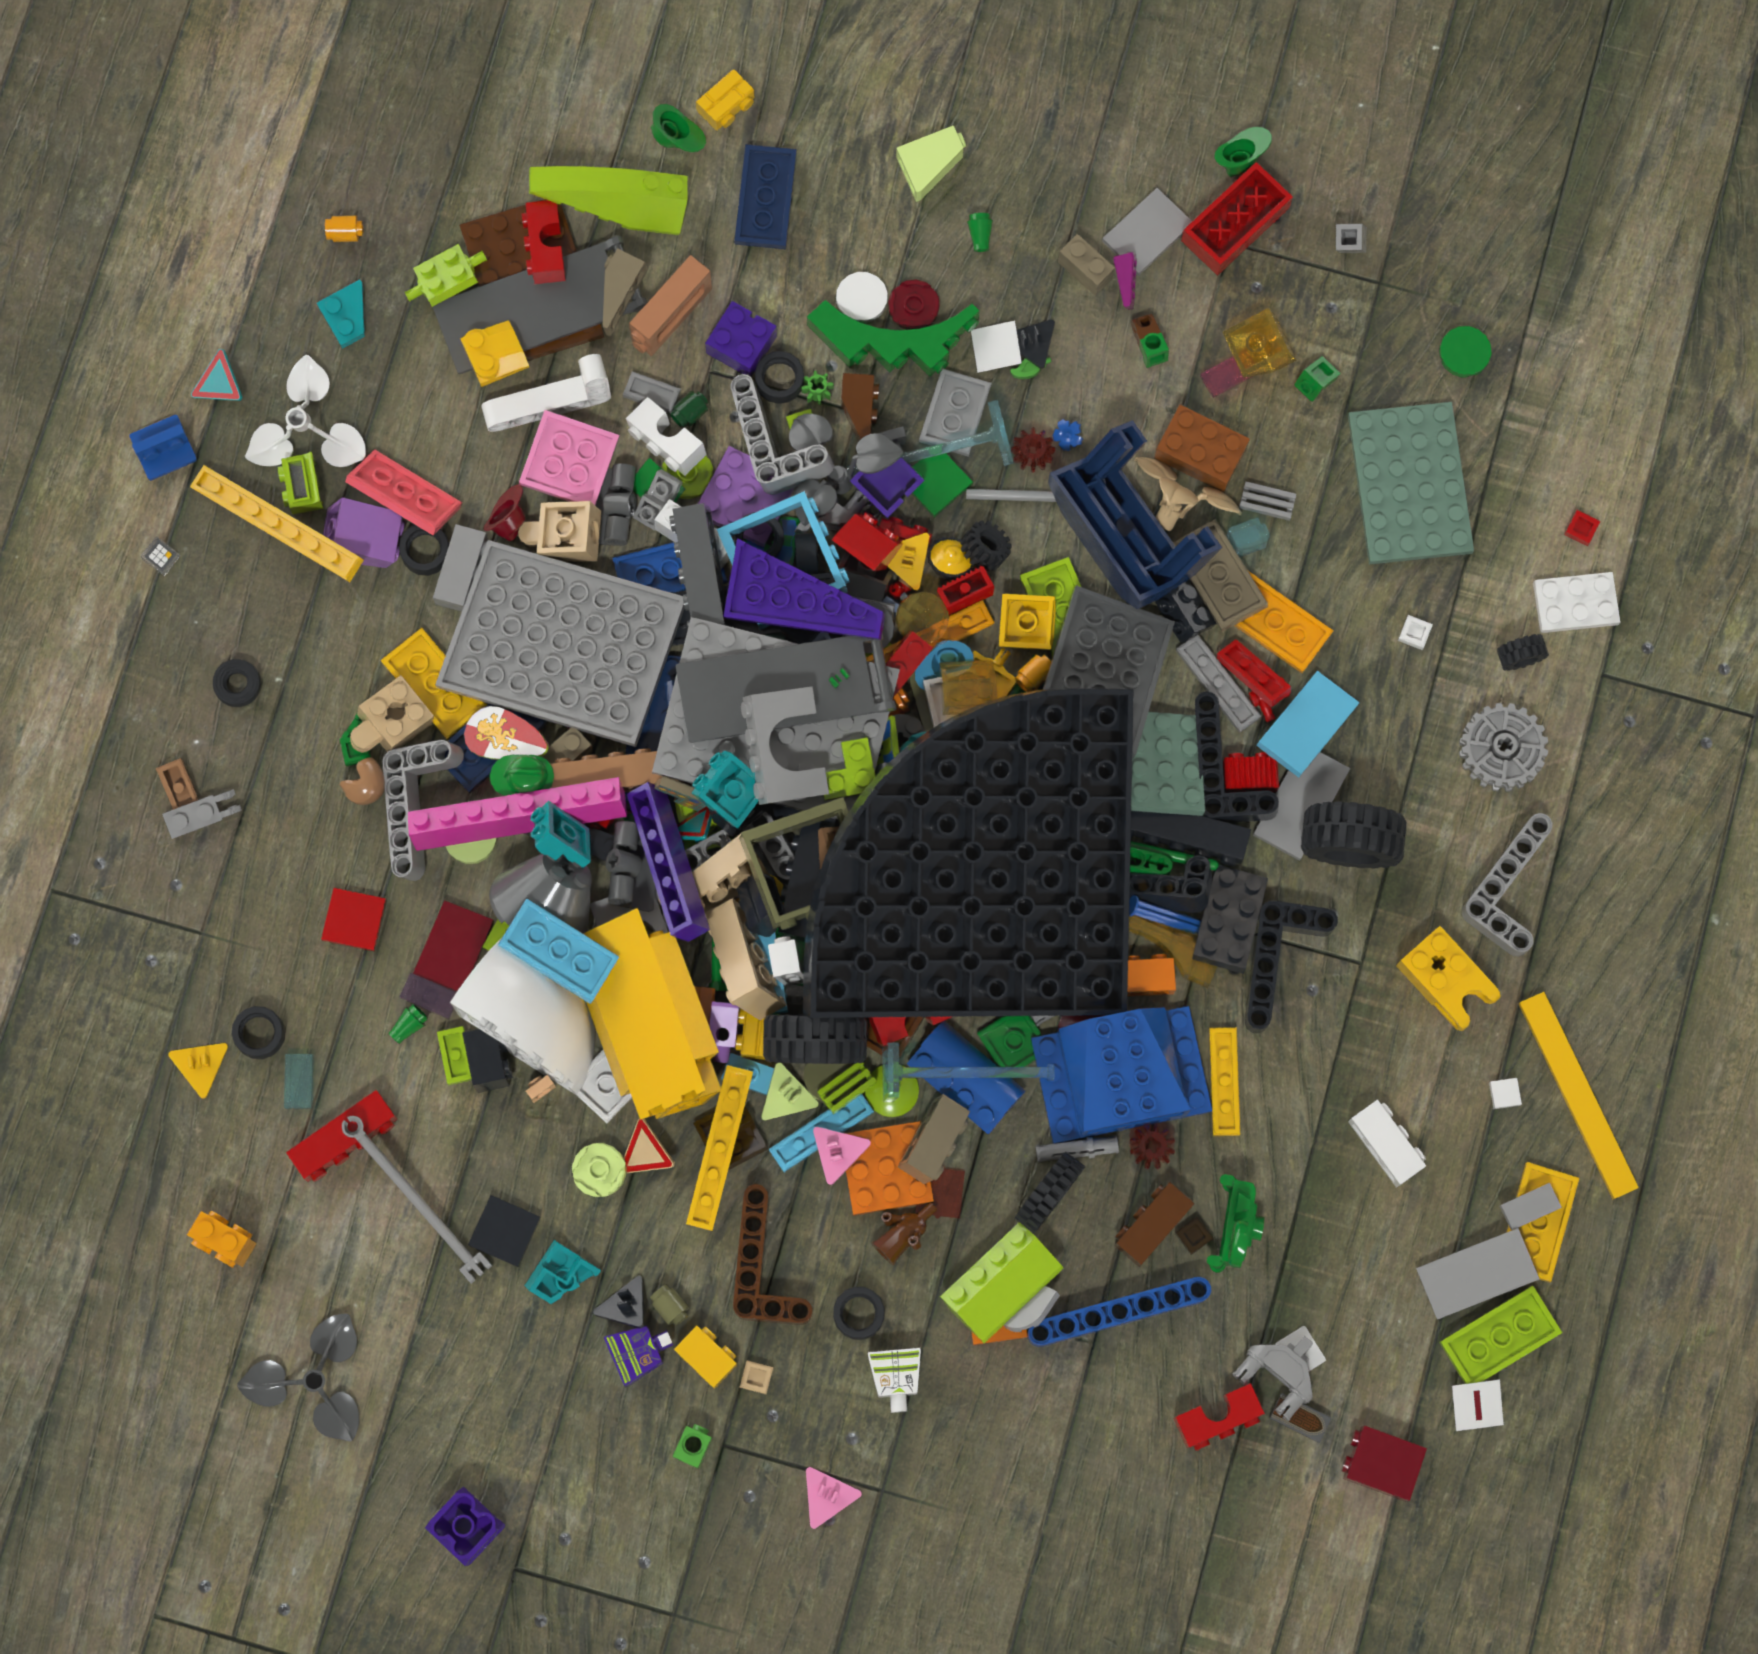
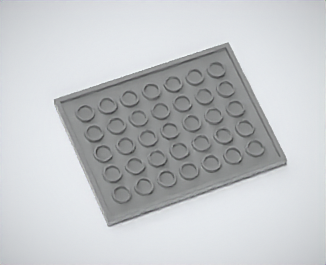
M488 540L435 686L445 691L636 747L685 608L683 596Z
M691 617L680 663L797 645V643ZM866 661L874 704L881 703L875 663ZM886 666L893 699L900 669ZM676 674L652 774L693 784L700 774L705 775L711 768L709 765L710 759L716 753H722L723 751L731 752L750 768L751 748L746 742L745 734L695 743L688 741ZM879 712L772 730L769 740L771 754L774 760L787 770L802 771L825 767L826 772L845 769L841 742L868 737L875 772L889 712ZM823 795L772 804L804 811L833 800L824 801ZM860 795L844 798L848 811H850ZM837 816L831 817L832 819L838 820Z

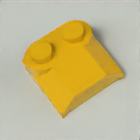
M509 320L482 330L472 329L464 337L460 338L481 387L529 368L523 349Z
M1002 594L999 647L1052 650L1056 619L1055 596Z

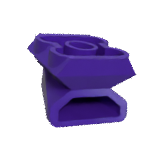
M463 1486L428 1522L425 1529L464 1566H469L505 1528V1524L497 1519Z

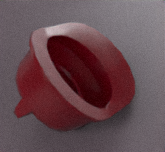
M519 484L514 485L503 493L484 525V531L492 530L498 536L504 537L508 541L516 538L519 528L526 520L525 513L519 504L523 493V486Z

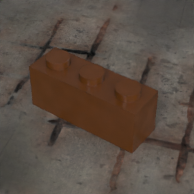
M1171 1182L1166 1187L1160 1184L1151 1195L1154 1201L1148 1207L1143 1204L1133 1215L1136 1219L1134 1224L1130 1228L1125 1225L1115 1236L1119 1240L1115 1247L1138 1267L1145 1262L1195 1204Z

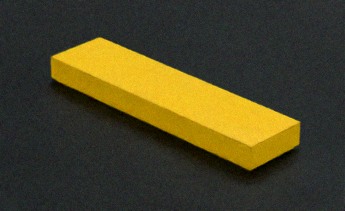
M1237 1027L1209 1028L1212 1136H1240Z

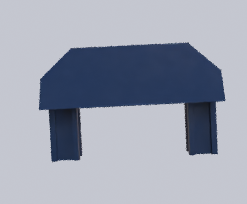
M1131 420L1112 428L1085 458L1050 472L1048 483L1061 514L1119 597L1134 608L1139 609L1162 598L1195 576L1223 547L1208 526L1203 528L1197 535L1194 533L1187 535L1177 546L1171 541L1121 470L1147 442L1137 425Z

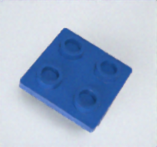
M177 415L168 417L129 435L132 447L150 481L197 461Z

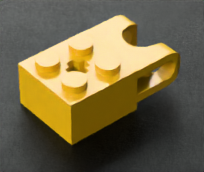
M1441 926L1435 929L1396 965L1432 1006L1434 1005L1448 1022L1459 1031H1464L1470 1023V1017L1462 1006L1464 996L1468 994L1476 995L1487 1004L1495 1003L1500 999L1498 988ZM1433 961L1439 962L1442 970L1439 968L1437 970L1433 969Z

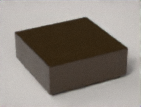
M1198 1217L1175 1232V1235L1190 1255L1214 1239Z

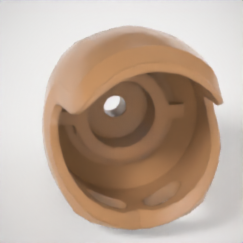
M370 757L357 763L356 767L360 779L340 782V787L343 789L345 796L351 802L358 805H368L377 801L385 791L383 771L377 761Z

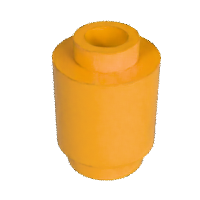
M332 216L331 219H325L326 239L333 240V242H358L359 236H363V221H358L357 216Z
M1035 655L1018 671V675L1015 677L1017 684L1025 692L1035 691L1041 687L1047 678L1051 665L1050 659L1045 655L1042 657Z

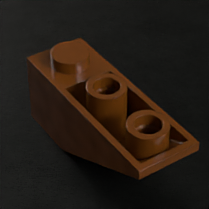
M843 373L841 406L859 442L863 437L873 434L871 433V424H877V409H872L873 399L878 400L879 384H874V375Z

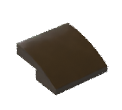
M744 1106L728 1170L768 1150L746 1106ZM715 1112L693 1123L705 1148Z

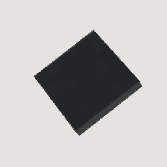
M491 1195L468 1245L519 1267L541 1217Z

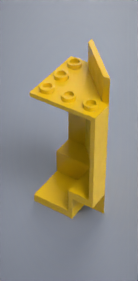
M638 908L583 933L619 956L591 1004L586 1002L620 1096L631 1094L640 1120L654 1115L656 1119L707 1103L721 1091L710 1060L719 1051L676 937L671 936L670 932L664 934L663 930L648 935Z

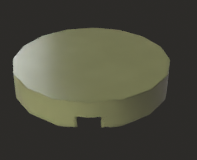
M807 1063L804 1069V1084L807 1091L814 1099L824 1103L818 1096L817 1091L854 1065V1063ZM857 1072L854 1073V1074H853L852 1076H850L849 1078H847L845 1081H843V1082H842L841 1084H839L837 1087H835L834 1089H832L830 1092H828V1093L826 1094V1096H827V1097L830 1096L832 1093H834V1092H835L836 1090H838L840 1087H842V1086L845 1085L847 1082H849L851 1079H853L855 1076H857ZM855 1084L849 1090L844 1092L831 1103H838L843 1098L848 1096L850 1093L854 1091L857 1084Z

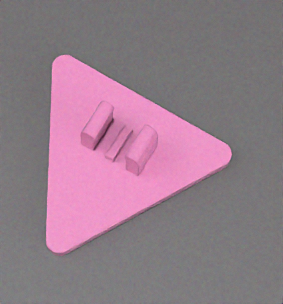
M820 1127L813 1129L826 1181L829 1185H833L871 1145V1141L868 1139Z
M811 1467L806 1469L810 1526L813 1529L819 1527L862 1495L860 1490Z

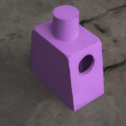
M712 1002L710 1030L719 1051L713 1057V1062L729 1063L730 1047H736L740 1007L731 1003ZM721 1028L728 1030V1039L722 1040L719 1038V1030Z

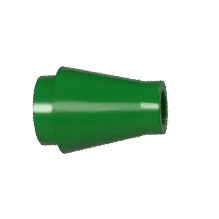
M989 213L969 215L967 224L974 252L989 251L993 222L990 219Z
M412 1004L409 1008L406 1007L389 1035L400 1044L403 1040L426 1026L425 1022L428 1020V1017L420 1008Z

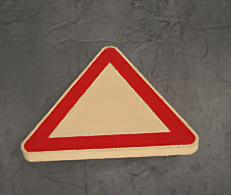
M638 1119L624 1156L626 1172L633 1173L673 1168L675 1162L645 1119Z

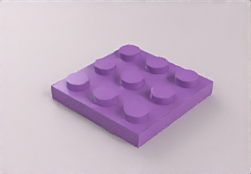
M729 446L698 504L704 503L711 508L713 524L723 527L741 519L747 514L758 512L792 497L794 489L792 488L774 495L767 494L755 477L750 455ZM774 476L769 477L766 481L771 480ZM762 523L745 530L743 538L765 547L773 530L767 523Z

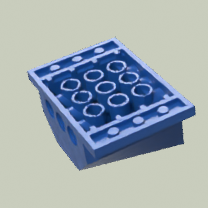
M1189 1006L1167 1011L1165 1007L1144 1008L1087 1019L1060 1028L1058 1033L1031 1038L1053 1144L1212 1112Z

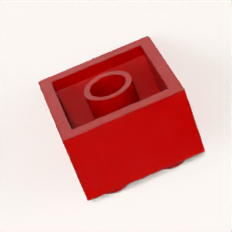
M867 512L864 515L856 513L832 539V541L873 571L886 570L903 545L898 540L899 535L889 528L883 530L877 525L878 520Z

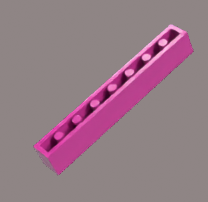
M617 777L408 812V833L416 851L529 833L535 827L534 822L530 820L532 813L536 808L542 807L548 801L582 824L627 817L626 796L621 781Z

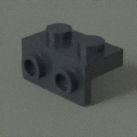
M1190 580L1155 601L1163 616L1175 621L1172 630L1181 644H1184L1197 634L1212 629L1217 624Z

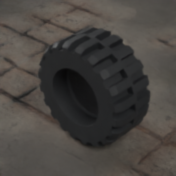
M1356 802L1316 803L1309 806L1304 813L1301 849L1308 858L1332 865L1372 869L1379 867L1389 868L1399 864L1404 857L1407 822L1401 813L1381 806L1358 804Z
M803 1014L767 1015L764 1019L763 1056L766 1061L777 1063H863L867 1058V1021L865 1017L810 1018Z

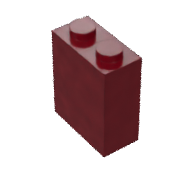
M1365 1425L1361 1426L1360 1430L1355 1429L1350 1445L1354 1446L1351 1457H1345L1341 1469L1342 1472H1345L1343 1479L1404 1502L1410 1501L1427 1448Z

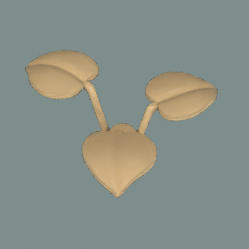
M1147 457L1135 458L1134 461H1137L1144 472L1159 479L1163 498L1155 518L1163 529L1171 531L1178 518L1183 519L1185 514L1200 500H1207L1208 503L1219 509L1235 512L1241 516L1242 512L1237 504L1224 492L1215 488L1204 487L1202 489L1203 493L1196 496L1191 490L1176 482L1177 475L1165 463ZM1181 504H1188L1183 510H1181Z

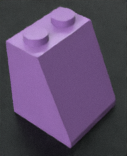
M342 497L327 508L323 535L364 560L361 565L387 568L396 562L399 557L400 551L397 542L398 537L402 535L404 522L401 521L402 516L390 509Z

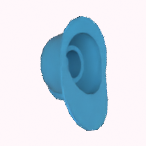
M944 640L937 643L915 670V680L918 686L924 690L923 680L970 671L974 663L971 649L959 641Z

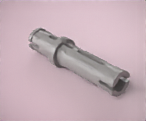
M1117 1136L1098 1139L1087 1137V1140L1036 1145L1037 1161L1040 1163L1058 1160L1065 1151L1074 1158L1089 1156V1159L1095 1158V1155L1119 1153Z

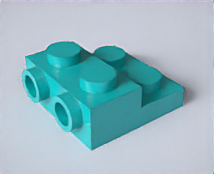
M718 752L710 759L709 765L711 768L705 775L700 774L694 780L692 786L695 789L691 794L709 809L718 813L733 827L739 828L759 801L755 798L753 790L756 783L755 772H752L748 766L731 752Z
M550 801L534 810L530 818L535 825L531 832V837L535 839V847L540 853L548 855L554 860H557L564 854L570 862H575L583 868L591 862L589 828Z

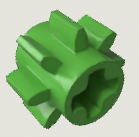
M814 371V375L810 378L804 377V382L808 386L801 387V391L804 394L808 393V403L814 400L821 405L823 399H831V394L827 390L834 389V384L832 382L827 383V373L822 376L817 371Z

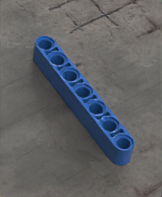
M1194 1277L1045 1318L1036 1327L1046 1329V1340L1037 1341L1032 1335L1033 1329L1036 1328L1034 1326L1028 1329L1027 1338L1033 1346L1044 1347L1200 1304L1210 1296L1211 1285L1205 1278ZM1199 1283L1204 1287L1205 1294L1203 1297L1198 1298L1192 1295V1284ZM1175 1291L1179 1297L1178 1303L1175 1305L1168 1304L1164 1298L1165 1292ZM1148 1298L1151 1300L1152 1310L1149 1312L1141 1311L1138 1307L1139 1299ZM1115 1305L1123 1306L1126 1310V1317L1116 1319L1112 1315V1307ZM1089 1312L1098 1314L1100 1317L1099 1325L1089 1326L1085 1321L1086 1314ZM1064 1319L1070 1320L1074 1325L1073 1332L1069 1334L1062 1333L1059 1329V1322Z

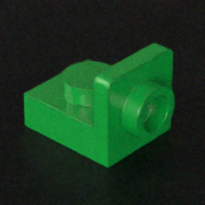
M1321 356L1303 370L1294 385L1313 402L1322 390L1337 380L1341 373Z

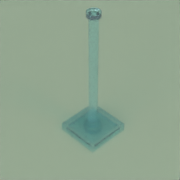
M998 400L988 402L994 426L989 428V431L907 452L902 455L908 463L992 441L993 443L998 442L1004 466L1014 464ZM855 466L853 471L854 476L859 472L857 466Z
M887 1043L882 1048L883 1102H895L899 1098V1081H902V1078H1047L1048 1080H1054L1055 1077L1054 1064H1048L1047 1067H902V1064H899V1043Z

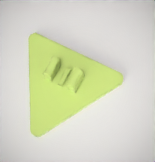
M782 1063L775 1064L761 1114L762 1120H769L818 1107V1101L813 1098Z

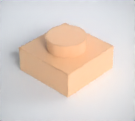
M548 1075L544 1078L538 1076L528 1084L529 1089L526 1090V1093L535 1103L556 1087Z

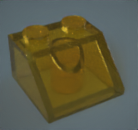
M1269 308L1223 331L1244 378L1273 373L1296 361L1277 316Z
M993 660L939 663L943 715H957L972 707L998 699Z

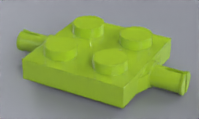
M457 244L414 267L413 269L418 278V285L405 291V294L409 301L424 295L433 307L478 283L474 275V267L487 261V258L483 251L468 258L463 253L460 245Z

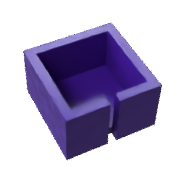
M731 301L705 342L706 354L741 374L752 377L758 362L766 355L777 338V326L758 315L753 319L751 311Z
M903 457L886 469L876 473L865 474L859 471L850 480L887 518L905 501L902 498L904 494L909 497L925 481Z

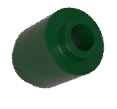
M690 391L672 407L673 411L670 413V416L680 428L690 427L708 411L706 405L709 402L699 391L697 393Z

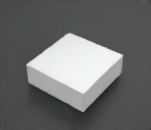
M1408 615L1398 641L1423 650L1433 624Z
M1517 1078L1489 1082L1493 1109L1522 1105Z

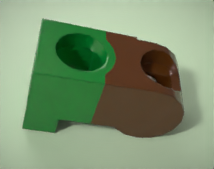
M1150 313L1131 320V327L1138 341L1137 344L1142 353L1146 368L1168 361L1169 348L1154 316Z

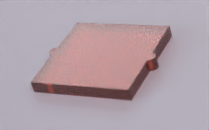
M944 1167L940 1177L936 1181H930L934 1200L931 1203L937 1208V1211L932 1216H935L936 1219L940 1217L960 1219L965 1171L950 1170ZM928 1203L916 1205L915 1214H918Z

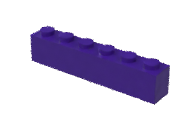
M647 782L629 792L627 797L670 935L689 942L709 931L710 928L668 795L654 789L655 785Z

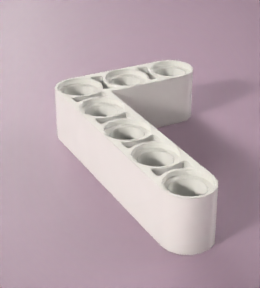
M591 354L582 357L578 361L580 376L484 402L481 407L488 431L497 432L541 420L544 410L561 415L610 400L611 393L601 355Z

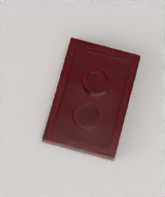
M444 900L413 975L457 992L475 968L494 920Z

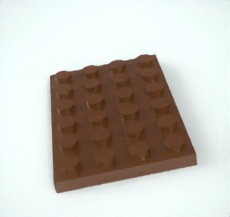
M557 204L561 234L547 237L543 244L548 247L561 246L564 257L575 253L576 249L562 206ZM526 205L459 225L469 257L483 251L487 258V261L474 267L479 287L527 270L526 260L531 259L530 252L525 251L524 236H529L528 228L523 229L522 213H526ZM601 324L524 351L527 361L604 338Z

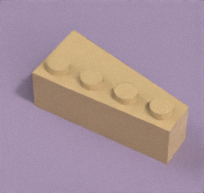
M741 834L692 872L705 915L730 899H738L739 895L736 888L744 881H747V878L752 875L739 839ZM757 855L763 873L769 875L768 871L766 870L765 866L763 865V863Z
M730 899L707 912L706 916L710 928L708 932L713 937L715 944L713 950L721 965L720 975L726 983L728 990L726 991V996L729 1002L759 1020L787 1006L782 996L778 997L774 987L778 983L764 965L768 959L759 944L755 942V940L759 939L758 935L751 933L745 925L747 919L740 903Z

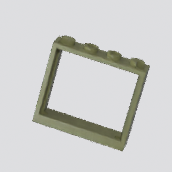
M843 797L741 832L739 839L773 929L780 926L782 930L795 926L797 920L805 917L808 920L810 905L779 916L753 845L837 816L841 825L849 812Z

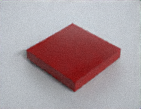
M333 888L321 940L375 952L386 906V898Z

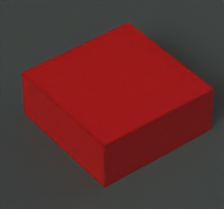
M1576 510L1564 535L1588 546L1601 521Z

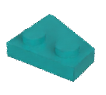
M361 280L317 302L318 308L342 349L365 337L363 284Z

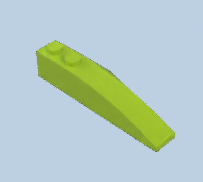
M530 167L529 194L557 204L564 203L574 207L576 211L582 213L586 211L599 216L598 218L601 220L619 223L621 227L629 230L679 235L687 205V176L608 167Z

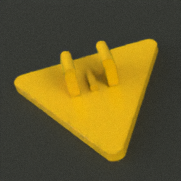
M928 533L900 541L903 545L888 565L892 571L914 590L920 589L930 538Z
M221 1043L174 1050L169 1052V1057L202 1099H205L226 1054L228 1045Z

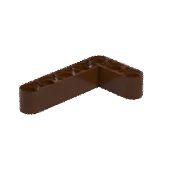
M753 1184L747 1187L743 1196L733 1310L738 1318L746 1321L805 1325L811 1320L813 1315L812 1306L807 1300L793 1297L760 1295L769 1199L768 1193L762 1185ZM754 1191H759L764 1195L763 1201L758 1205H754L748 1200L749 1195ZM751 1218H756L761 1222V1228L756 1232H751L746 1228V1223ZM749 1245L756 1246L759 1250L757 1257L754 1259H747L743 1255L744 1249ZM748 1272L756 1276V1282L749 1287L744 1286L740 1281L742 1275ZM743 1300H750L753 1303V1310L748 1314H742L738 1310V1305ZM775 1302L780 1305L781 1311L777 1316L771 1317L766 1314L765 1308L769 1303ZM797 1305H804L808 1309V1314L803 1319H797L792 1314L793 1308Z

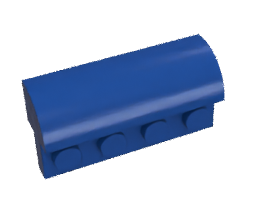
M943 1021L933 1030L907 1062V1065L938 1092L969 1110L968 1118L987 1134L992 1132L1026 1092L946 1021Z

